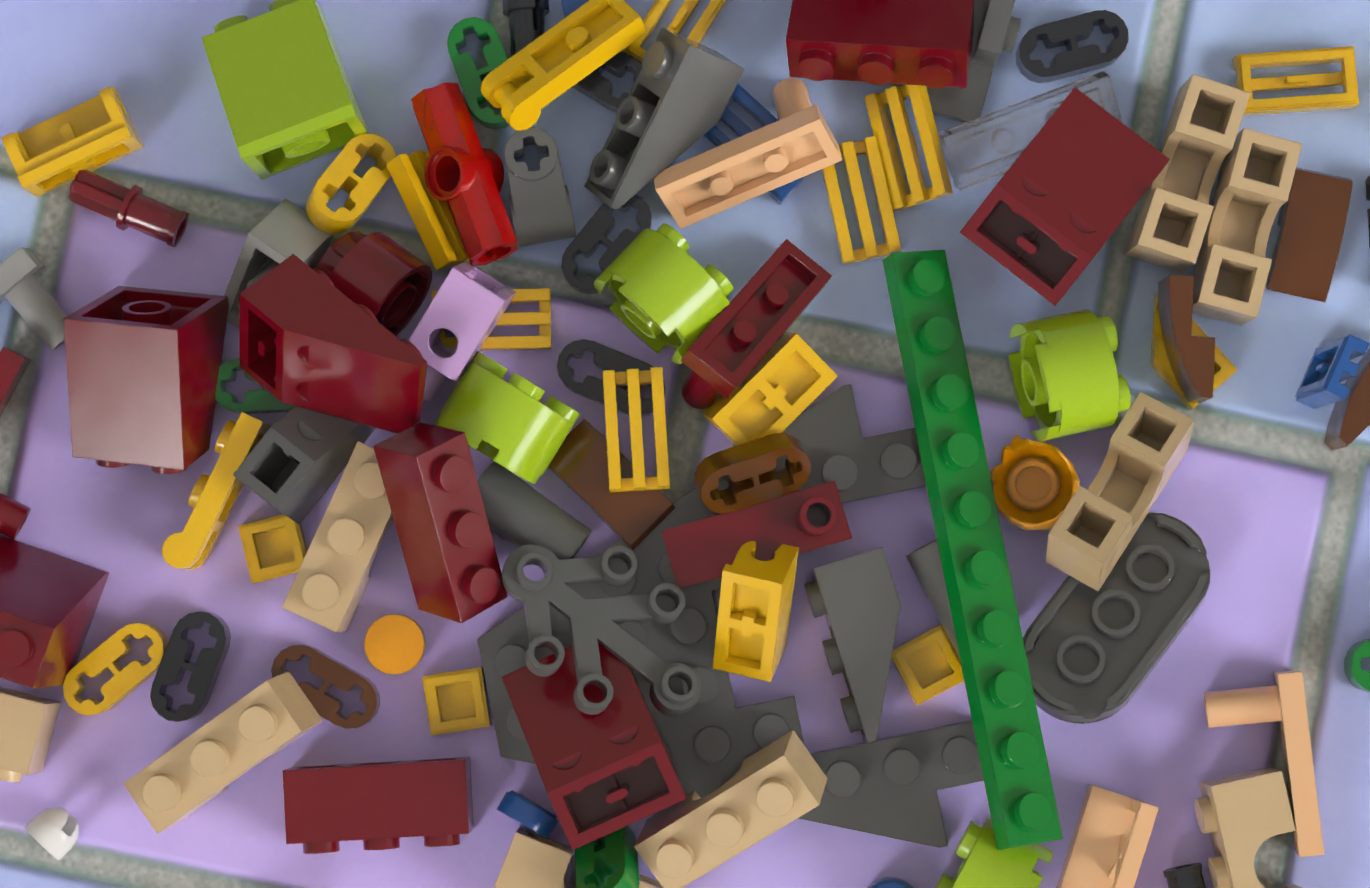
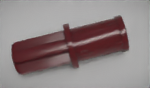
M80 170L70 186L69 199L73 203L115 220L116 227L123 231L131 227L166 242L171 247H176L186 230L189 213L179 211L143 195V189L137 185L129 189L88 170Z

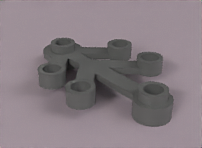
M534 544L521 546L507 557L502 569V581L509 595L524 604L529 647L525 653V663L533 674L541 677L550 676L559 669L564 660V647L557 638L552 636L551 605L569 619L578 683L573 693V699L580 711L589 715L599 714L607 708L613 698V686L609 679L602 675L598 643L650 683L649 696L652 704L659 712L667 716H681L693 708L699 700L702 691L701 680L696 671L682 663L667 664L615 623L653 619L662 624L675 621L683 611L686 602L683 591L677 585L661 583L649 594L584 599L570 588L568 584L604 580L605 583L611 586H623L632 579L637 570L638 561L634 552L625 546L617 545L607 549L603 556L559 560L546 547ZM612 558L623 560L628 567V572L625 574L612 572L608 566V560ZM527 565H536L542 569L544 578L540 581H531L524 575L523 568ZM660 595L671 597L675 603V610L671 612L661 610L656 604V597ZM539 647L549 648L554 653L555 662L550 665L539 663L534 656V650ZM672 677L683 679L688 686V693L685 695L673 693L669 688L668 680ZM587 685L599 687L604 696L603 701L600 703L589 702L584 697L583 688Z

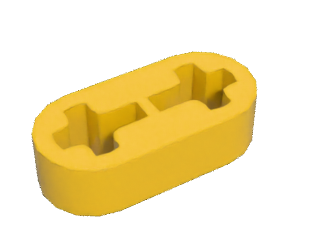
M370 133L356 135L346 144L317 180L306 201V213L317 229L325 233L340 234L347 232L356 224L391 177L386 163L397 156L393 146L386 139ZM369 156L376 161V164L361 178L354 171L359 162ZM340 189H343L349 196L343 207L338 208L334 212L326 204L328 200L330 201L336 196Z
M148 623L128 624L115 632L76 664L66 675L63 683V694L68 706L77 713L84 715L102 714L117 706L157 673L168 645L164 632ZM132 635L136 639L151 638L153 645L147 650L151 658L148 664L143 660H136L124 668L120 665L119 661L132 650V646L128 641ZM110 669L114 676L100 689L105 697L102 702L96 698L83 700L80 693L84 691L86 685L82 677L85 674L90 678L99 677Z

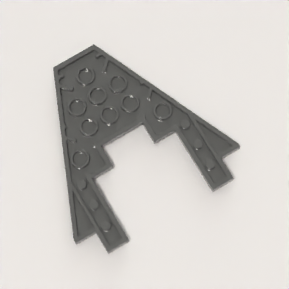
M851 384L841 386L799 415L782 432L791 434L799 440L811 462V473L808 480L801 488L794 492L835 480L841 502L844 504L926 487L915 428L862 438ZM781 456L776 459L777 466L775 471H781L786 468L785 460L788 459L787 456ZM729 475L718 478V490H725L729 487ZM694 488L673 503L675 509L634 550L622 539L612 545L625 546L636 555L638 561L637 570L627 584L611 586L605 583L604 580L568 584V586L584 599L649 594L661 583L677 585L661 531L721 513L708 509L702 501L697 488ZM605 551L600 553L598 556H603ZM619 558L608 560V566L612 572L616 574L628 572V567L623 560ZM722 577L682 588L681 590L686 600L685 607L679 617L671 623L662 624L653 619L615 622L667 664H686L696 671L701 680V695L693 708L681 716H667L659 712L652 704L649 696L650 683L631 669L686 795L695 790L700 798L707 796L730 780L739 771L746 758L790 731L794 730L804 744L795 696L735 707L729 673L713 669L718 619L712 591L721 589ZM667 595L656 597V604L661 610L666 612L675 610V603L671 597ZM550 605L552 636L557 638L565 649L572 645L569 619ZM523 607L477 640L500 756L535 764L502 680V676L526 666L525 653L529 647L525 609ZM539 647L534 650V656L537 661L554 654L546 647ZM672 677L668 680L669 688L673 693L677 695L688 693V686L683 679ZM972 720L877 739L869 743L862 742L810 753L828 779L820 805L798 819L938 848L948 846L937 790L984 781Z

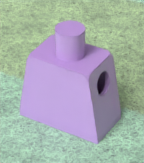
M467 260L451 269L408 340L417 347L423 358L427 361L423 397L427 401L433 399L446 377L457 381L463 375L477 351H480L517 293L477 266H471ZM444 328L453 332L457 338L458 343L454 349L446 347L440 339V334Z

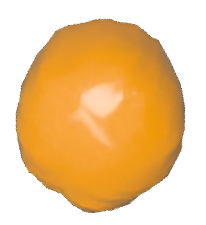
M1018 435L1012 438L1009 446L1007 445L1002 449L1001 463L990 472L997 511L1011 525L1023 531L1052 529L1080 486L1079 476L1074 465L1059 448L1047 442L1022 439Z

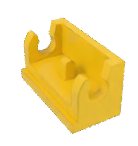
M108 86L100 90V95L20 133L11 132L1 137L22 188L39 197L73 181L80 170L92 172L144 147L116 88Z
M786 331L728 399L721 394L701 415L712 426L719 429L731 441L733 446H737L770 434L783 432L838 375L797 333Z
M749 541L740 547L732 565L725 564L722 571L713 669L771 682L787 646L799 547L782 544L775 551L774 559L760 561L755 559L756 542Z

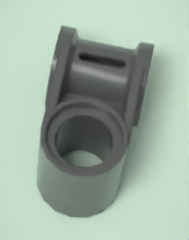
M537 127L516 131L509 138L505 146V163L511 190L509 201L518 247L576 237L567 185H564L555 140L548 132ZM535 145L538 154H548L549 157L540 159L539 170L528 171V166L525 162H515V159L524 156L525 146Z

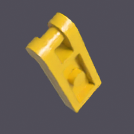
M589 0L491 71L481 84V93L493 107L501 108L502 117L514 130H527L538 121L542 108L640 38L647 30L640 15L624 0Z
M241 412L237 422L229 420L225 424L214 448V451L220 454L210 476L203 473L199 477L189 496L188 506L194 509L183 531L168 536L163 543L162 555L170 566L191 570L203 566L208 560L244 486V483L233 476V474L271 425L244 412Z

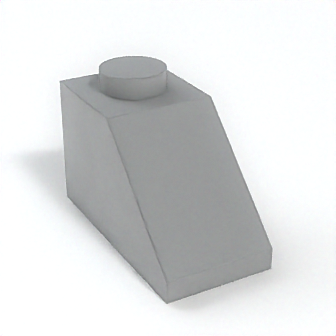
M285 198L247 235L224 296H228L227 322L239 329V294L292 254L296 255L310 268H316L320 259L327 251L333 234L317 229L309 220L304 210Z

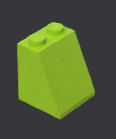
M276 0L269 5L270 11L251 19H248L245 15L230 17L217 23L213 28L214 33L201 37L240 157L261 180L339 151L356 135L369 133L322 9L316 0Z

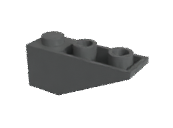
M662 27L655 42L650 45L644 54L642 69L628 97L622 101L617 110L616 122L603 149L592 161L590 175L584 187L609 207L618 210L719 122L745 69L716 50Z
M295 406L269 428L234 472L233 476L276 510L296 523L301 524L346 467L357 442L364 444L376 428Z
M883 547L813 568L811 573L814 581L804 584L814 618L825 615L832 638L822 641L831 674L833 676L843 673L850 696L840 698V703L850 733L861 731L863 740L867 743L877 740L901 607Z

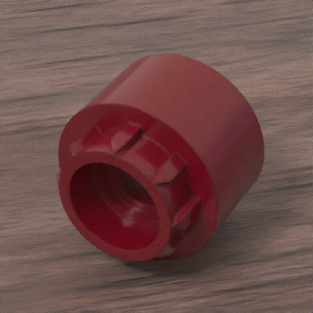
M352 231L344 234L328 248L316 267L330 278L335 288L355 304H363L369 308L376 316L378 322L395 336L400 334L417 313L432 282L431 267L383 232L364 235L360 231Z

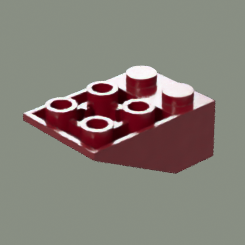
M1074 87L996 184L960 233L1056 306L1170 159Z
M292 254L239 294V367L282 403L397 434L421 422L427 361L414 344L405 339L400 340L381 325L369 308L363 304H355L335 288L330 278L323 271L317 268H310L296 255Z
M599 643L602 675L608 678L613 686V698L607 708L599 714H585L574 703L573 693L578 683L572 645L564 649L565 656L561 666L550 676H537L527 666L502 676L503 683L546 792L572 850L687 799L685 789L631 668ZM551 654L538 660V662L550 665L555 662V656ZM587 685L583 688L584 697L589 702L600 703L603 701L604 696L599 687Z

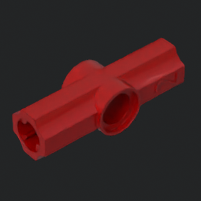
M447 82L432 88L423 89L411 99L430 154L425 165L424 177L426 186L431 195L437 200L448 202L471 266H483L500 259H505L518 250V242L499 194L504 183L503 163L495 151L482 148L458 83Z

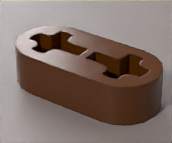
M775 433L716 452L704 458L695 471L694 484L708 509L721 514L733 513L784 496L801 488L811 473V462L797 438L791 434ZM781 456H787L788 459L785 460L786 468L781 471H775L777 466L776 459ZM729 475V487L725 490H718V478Z
M308 645L290 646L282 650L274 659L271 668L272 678L289 671L285 668L289 660L301 661L304 656H308L312 660L308 669L311 673L322 678L324 682L320 688L310 682H300L298 685L317 713L331 723L346 729L358 728L369 723L377 715L380 706V693L376 685L364 675L317 648ZM334 685L343 691H351L356 685L360 686L363 689L360 699L363 703L367 704L366 711L364 713L355 711L348 717H345L340 713L344 703L328 693L331 686Z

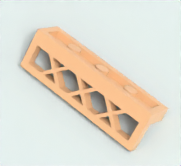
M1089 784L1056 888H1134L1159 807Z

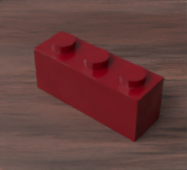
M792 0L786 35L789 76L807 78L813 81H859L874 85L886 83L922 85L936 89L945 87L967 88L974 38V0Z
M420 422L374 445V452L418 609L463 623L506 599L508 595L502 581V572L465 432Z
M470 757L301 766L283 770L286 844L303 843L304 854L340 851L339 841L363 840L364 850L400 848L401 837L423 836L425 847L452 846L460 844V834H469L474 829Z

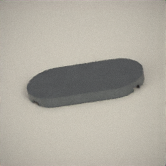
M1148 513L1099 591L1068 575L1031 623L1023 637L1035 702L1040 709L1059 720L1084 724L1098 722L1113 716L1131 700L1199 609L1206 596L1210 584L1207 551L1199 535L1190 526L1167 514Z

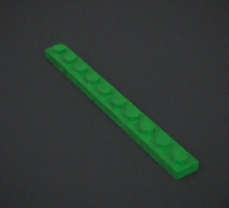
M945 250L891 253L882 262L997 850L1063 839L946 253Z

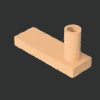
M787 78L780 81L774 87L773 99L778 121L666 168L654 178L656 192L680 229L842 161L839 145L817 104L811 106L807 86L802 80Z
M1302 671L1273 672L1275 685L1204 692L1208 728L1279 721L1288 799L1296 830L1292 831L1295 851L1299 857L1324 855Z

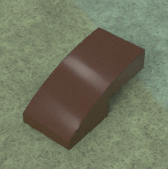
M1296 167L1288 201L1282 205L1277 221L1280 231L1265 285L1267 290L1326 303L1346 224L1353 185L1351 179Z
M1170 274L1158 282V307L1164 347L1171 369L1188 403H1202L1213 398L1215 337L1191 336L1194 276Z
M1370 348L1358 362L1360 367L1356 376L1347 379L1344 384L1350 387L1346 399L1335 402L1324 439V443L1331 450L1348 447L1370 425Z
M583 419L566 436L548 466L552 473L579 496L593 513L633 550L675 509L673 503L659 489L610 492L607 439L586 419ZM620 452L621 478H633L632 462Z

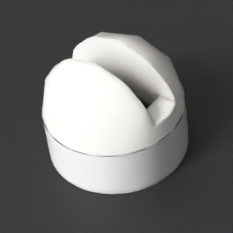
M60 807L47 808L36 815L24 828L43 848L60 861L78 840V820L75 817H68L69 814L66 809Z

